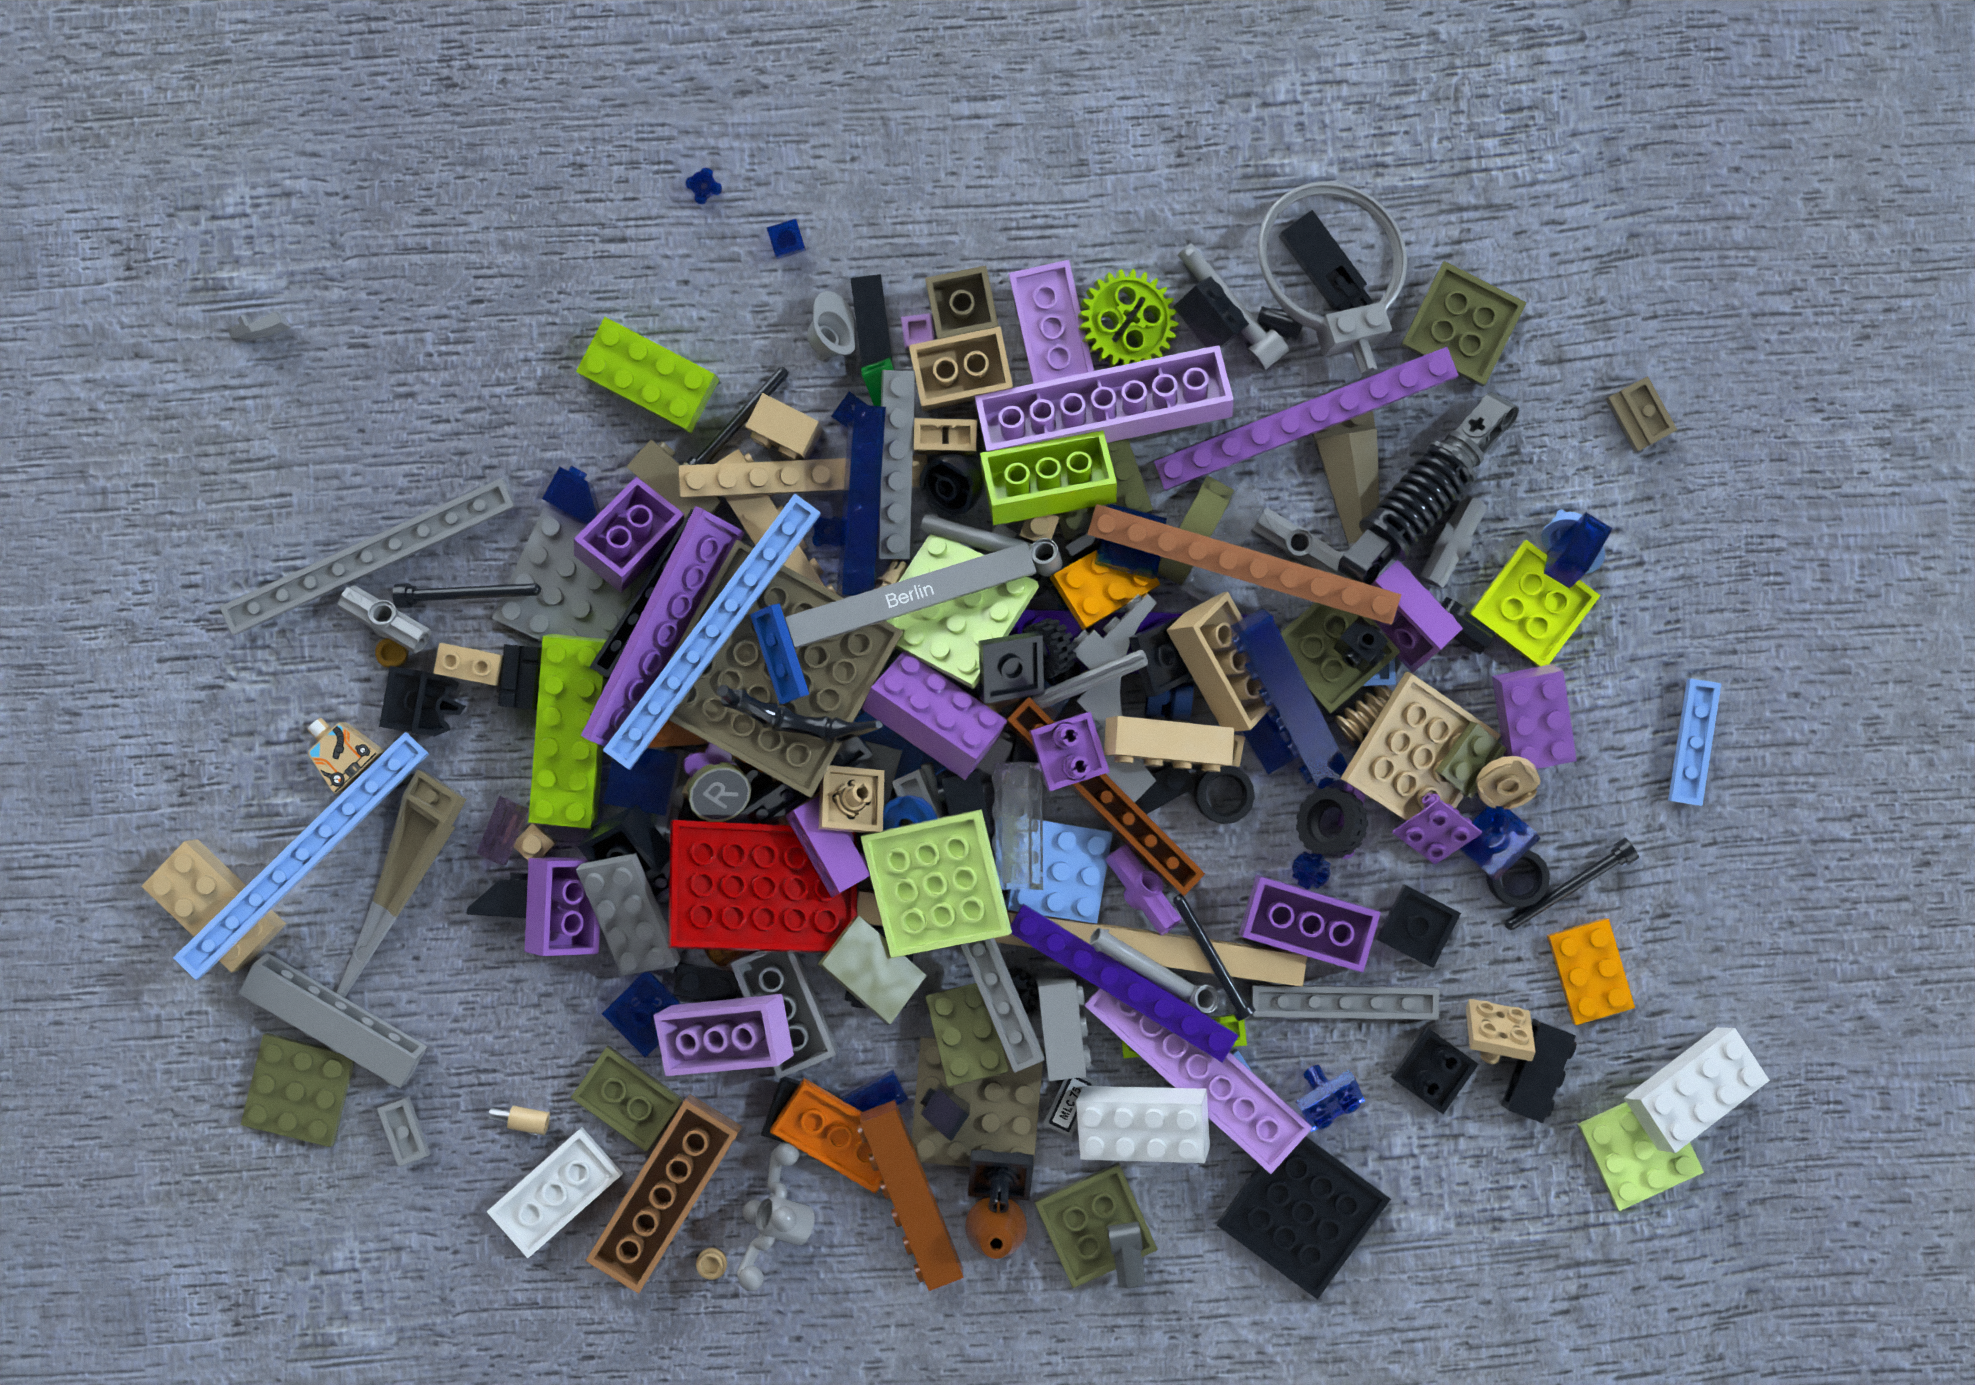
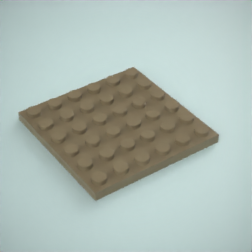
M739 540L735 541L671 658L753 548ZM783 565L668 720L812 798L842 743L837 744L834 741L827 743L818 737L808 734L773 731L772 727L764 728L755 719L746 714L724 707L721 697L717 694V690L721 685H727L731 689L745 690L749 696L761 702L779 705L750 614L770 605L780 603L785 618L844 598ZM883 621L795 649L809 695L790 703L779 705L778 707H786L793 713L806 717L818 718L828 716L831 719L838 717L853 723L866 701L871 687L877 681L903 634V630Z

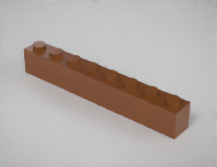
M1030 697L1023 698L1004 717L1007 720L1006 725L1035 754L1029 731L1055 723ZM1106 773L1068 785L1153 872L1159 875L1162 881L1175 894L1185 896L1205 875Z

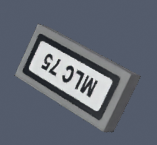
M1087 1075L1082 1078L1062 1080L1045 1116L1043 1125L1071 1138L1078 1124L1076 1100L1083 1086H1095L1097 1080Z

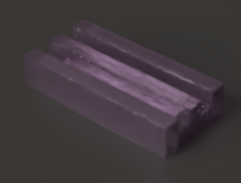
M499 796L477 854L497 864L507 865L529 808L507 797Z

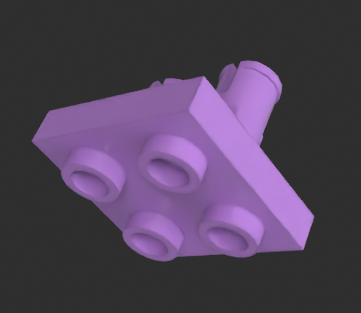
M1091 711L1029 731L1048 791L1110 772Z

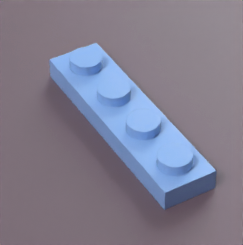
M1687 679L1668 801L1703 805L1721 683L1697 679Z

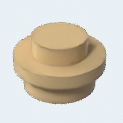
M717 1248L703 1250L696 1260L697 1271L705 1279L714 1280L721 1277L727 1268L725 1254Z

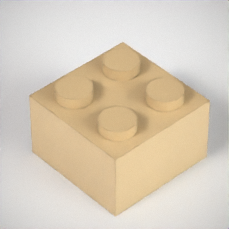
M762 393L745 426L751 433L750 438L754 439L755 443L767 449H770L772 445L779 448L778 452L781 453V456L790 461L808 460L823 431L819 421Z

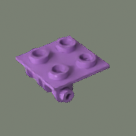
M1427 793L1423 797L1424 809L1392 831L1393 834L1435 865L1482 834V831L1473 825L1469 818H1464L1456 808L1440 800L1439 795Z

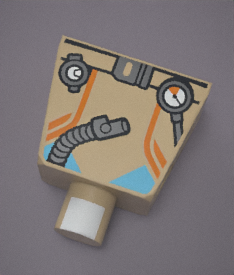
M319 718L307 729L318 741L308 751V755L335 794L343 793L385 752L384 749L347 722H339L331 728L322 718Z

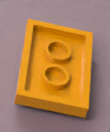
M1115 542L1104 545L1050 577L1082 630L1125 607L1137 594L1142 597L1161 585L1138 549Z
M1608 918L1547 935L1570 1017L1574 1025L1635 1008Z

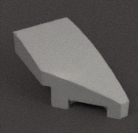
M275 311L257 321H253V319L246 315H241L237 319L239 324L230 327L228 332L232 339H255L274 335L291 327L286 317Z

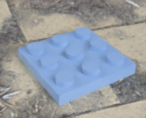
M1021 817L1005 905L1006 909L1018 912L1024 903L1043 916L1097 924L1107 869L1106 858L1109 856L1113 832Z

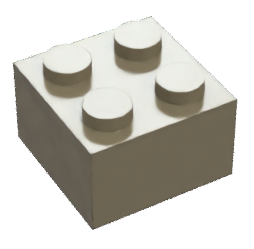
M986 265L925 278L937 339L999 327Z

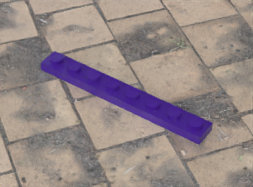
M1024 903L1010 925L1011 934L1222 1063L1239 1036L1102 951L1096 952L1093 945Z

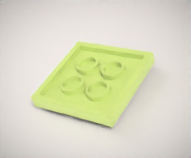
M1626 1102L1577 1124L1610 1197L1619 1211L1704 1173L1690 1142L1676 1153L1657 1150Z

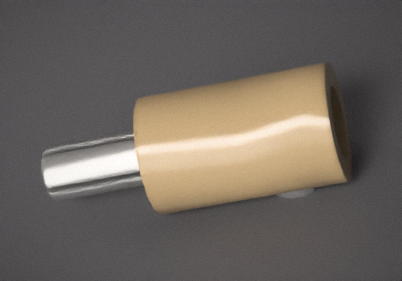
M512 1106L510 1111L491 1108L489 1119L507 1122L508 1129L528 1132L531 1135H545L549 1125L550 1112L519 1106Z

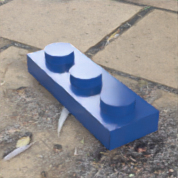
M780 603L770 605L750 614L779 705L787 704L809 695Z

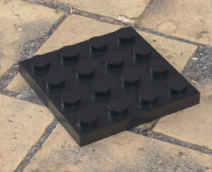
M1305 1136L1272 1174L1259 1164L1216 1224L1318 1300L1391 1199L1309 1137Z

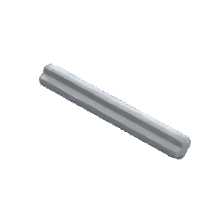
M1143 650L1128 654L1044 689L1043 694L1033 695L1032 700L1041 709L1145 667L1148 664L1146 654Z

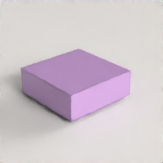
M931 313L901 317L905 349H909V345L935 340Z

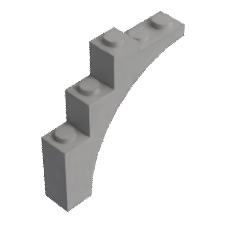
M1137 594L1125 606L1128 612L1120 620L1115 616L1103 628L1106 634L1103 637L1094 629L1089 633L1084 629L1071 642L1076 644V648L1072 649V651L1077 653L1076 656L1090 670L1126 656L1130 644L1129 637L1135 635L1140 623L1157 602L1149 594H1145L1143 597ZM1121 677L1082 692L1076 698V701L1087 712L1091 711L1092 717L1101 725L1096 730L1103 752L1106 718L1122 716L1120 699ZM1105 756L1110 771L1106 773L1107 776L1134 803L1156 782L1140 759H1134L1133 763L1114 762L1115 757Z

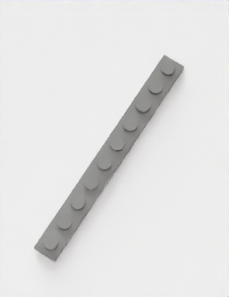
M500 478L230 601L219 608L231 634L238 635L516 508V505L504 479Z
M918 769L892 781L898 797L913 795L923 798L932 805L938 818H943L923 769ZM907 819L909 825L914 824L910 819ZM991 938L960 944L1014 1073L1044 1061V1054L995 939Z

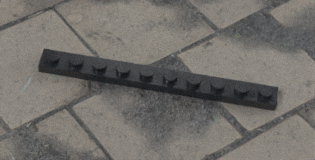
M857 736L842 742L830 765L854 768L873 754L871 748L861 736ZM776 780L751 797L744 810L737 816L723 822L770 825L810 797ZM820 784L817 787L814 795L820 791ZM670 859L661 872L647 878L656 902L669 893Z

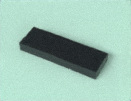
M881 274L850 278L862 368L888 358L892 360Z

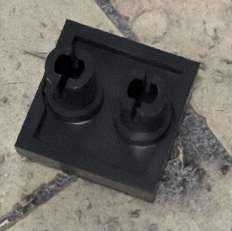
M1425 1027L1390 1077L1438 1112L1444 1114L1479 1064L1431 1029Z

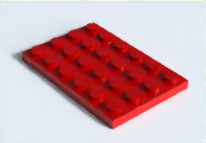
M672 820L670 822L668 948L827 953L854 916H857V884L831 898L791 826ZM852 832L854 836L853 843L857 849V832Z

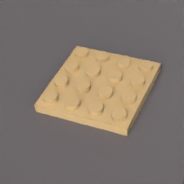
M1405 672L1340 779L1404 821L1409 820L1424 809L1422 799L1427 793L1437 794L1444 803H1449L1453 808H1457L1464 795L1437 774L1435 770L1471 721L1478 723L1496 740L1499 739L1501 734L1412 673Z

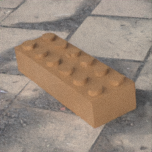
M689 1094L585 1261L639 1294L742 1126Z

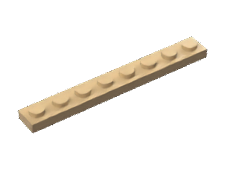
M927 454L913 455L912 487H920V474L924 466L928 464ZM880 457L678 466L680 498L879 489Z

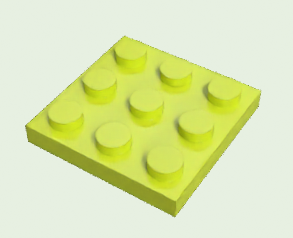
M1524 540L1469 612V615L1494 631L1497 637L1539 667L1550 664L1601 595L1528 540Z

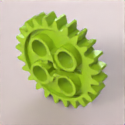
M1119 269L1116 272L1115 278L1109 272L1104 276L1105 282L1098 279L1094 283L1096 289L1089 288L1086 291L1090 299H1083L1080 303L1087 310L1081 311L1078 314L1079 318L1086 320L1078 329L1088 332L1082 341H1092L1093 343L1089 352L1092 353L1099 350L1101 352L1098 358L1099 362L1106 357L1110 358V368L1117 362H1120L1121 366L1163 357L1161 351L1166 352L1171 348L1166 341H1172L1176 338V335L1169 330L1175 329L1178 326V322L1170 320L1171 317L1177 314V311L1168 307L1174 301V298L1165 299L1163 297L1167 287L1158 290L1156 288L1157 278L1150 283L1147 282V272L1136 278L1135 269H1132L1127 277L1124 271ZM1119 292L1129 296L1130 305L1120 302L1118 298ZM1139 298H1143L1144 303L1130 320L1131 324L1123 330L1117 342H1114L1112 338L1125 322L1126 316L1134 309ZM1144 310L1150 311L1154 315V323H1149L1144 319ZM1101 317H1108L1112 320V330L1106 329L1102 325ZM1127 335H1132L1137 339V348L1130 347L1127 344Z

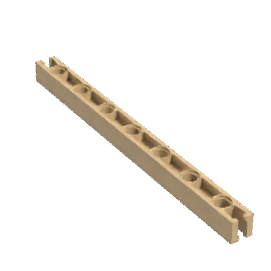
M860 890L857 915L868 924L883 926L874 890ZM1007 910L1010 925L1017 915V911ZM1045 916L1089 944L1090 937L1097 928L1109 929L1108 933L1118 940L1123 941L1164 967L1215 974L1193 936L1172 933L1160 936L1158 931ZM1013 934L994 938L997 943L1034 948ZM1209 939L1230 976L1303 987L1307 956L1288 950Z

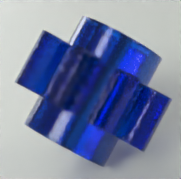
M1306 851L1300 854L1294 860L1292 866L1294 872L1292 877L1298 880L1297 884L1306 890H1309L1311 886L1319 889L1325 885L1331 874L1329 868L1331 863L1325 860L1326 856L1315 853L1309 854Z

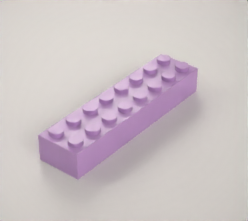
M1219 345L975 396L986 452L1102 430L1104 431L1106 442L1109 443L1230 418L1233 413V396Z

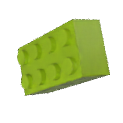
M604 317L576 370L586 380L690 434L694 430L719 382L716 374L607 317Z
M1103 430L980 453L981 472L993 526L1095 507L1096 504H1112L1117 501V481Z

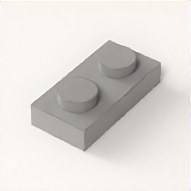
M410 1096L377 1108L398 1167L430 1155Z

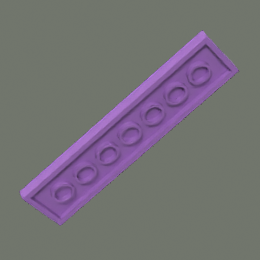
M695 506L581 734L582 737L606 747L667 665L735 541H741L745 533L744 531Z

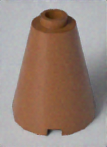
M984 1197L968 1212L965 1222L966 1236L971 1246L978 1253L993 1259H1000L1014 1253L1022 1245L1027 1233L1026 1216L1012 1199L1008 1200V1211L1000 1213V1202L998 1201L997 1213H994L988 1207L990 1198Z

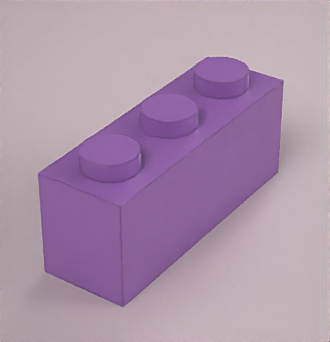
M820 796L792 810L786 815V818L832 898L870 876L866 857L858 852L853 843L854 836L852 832L818 829Z

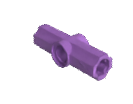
M1127 844L1118 848L1106 858L1108 865L1126 888L1124 891L1126 902L1132 908L1142 910L1160 936L1168 933L1181 923V917L1162 893L1164 888L1162 879L1155 872L1145 870Z

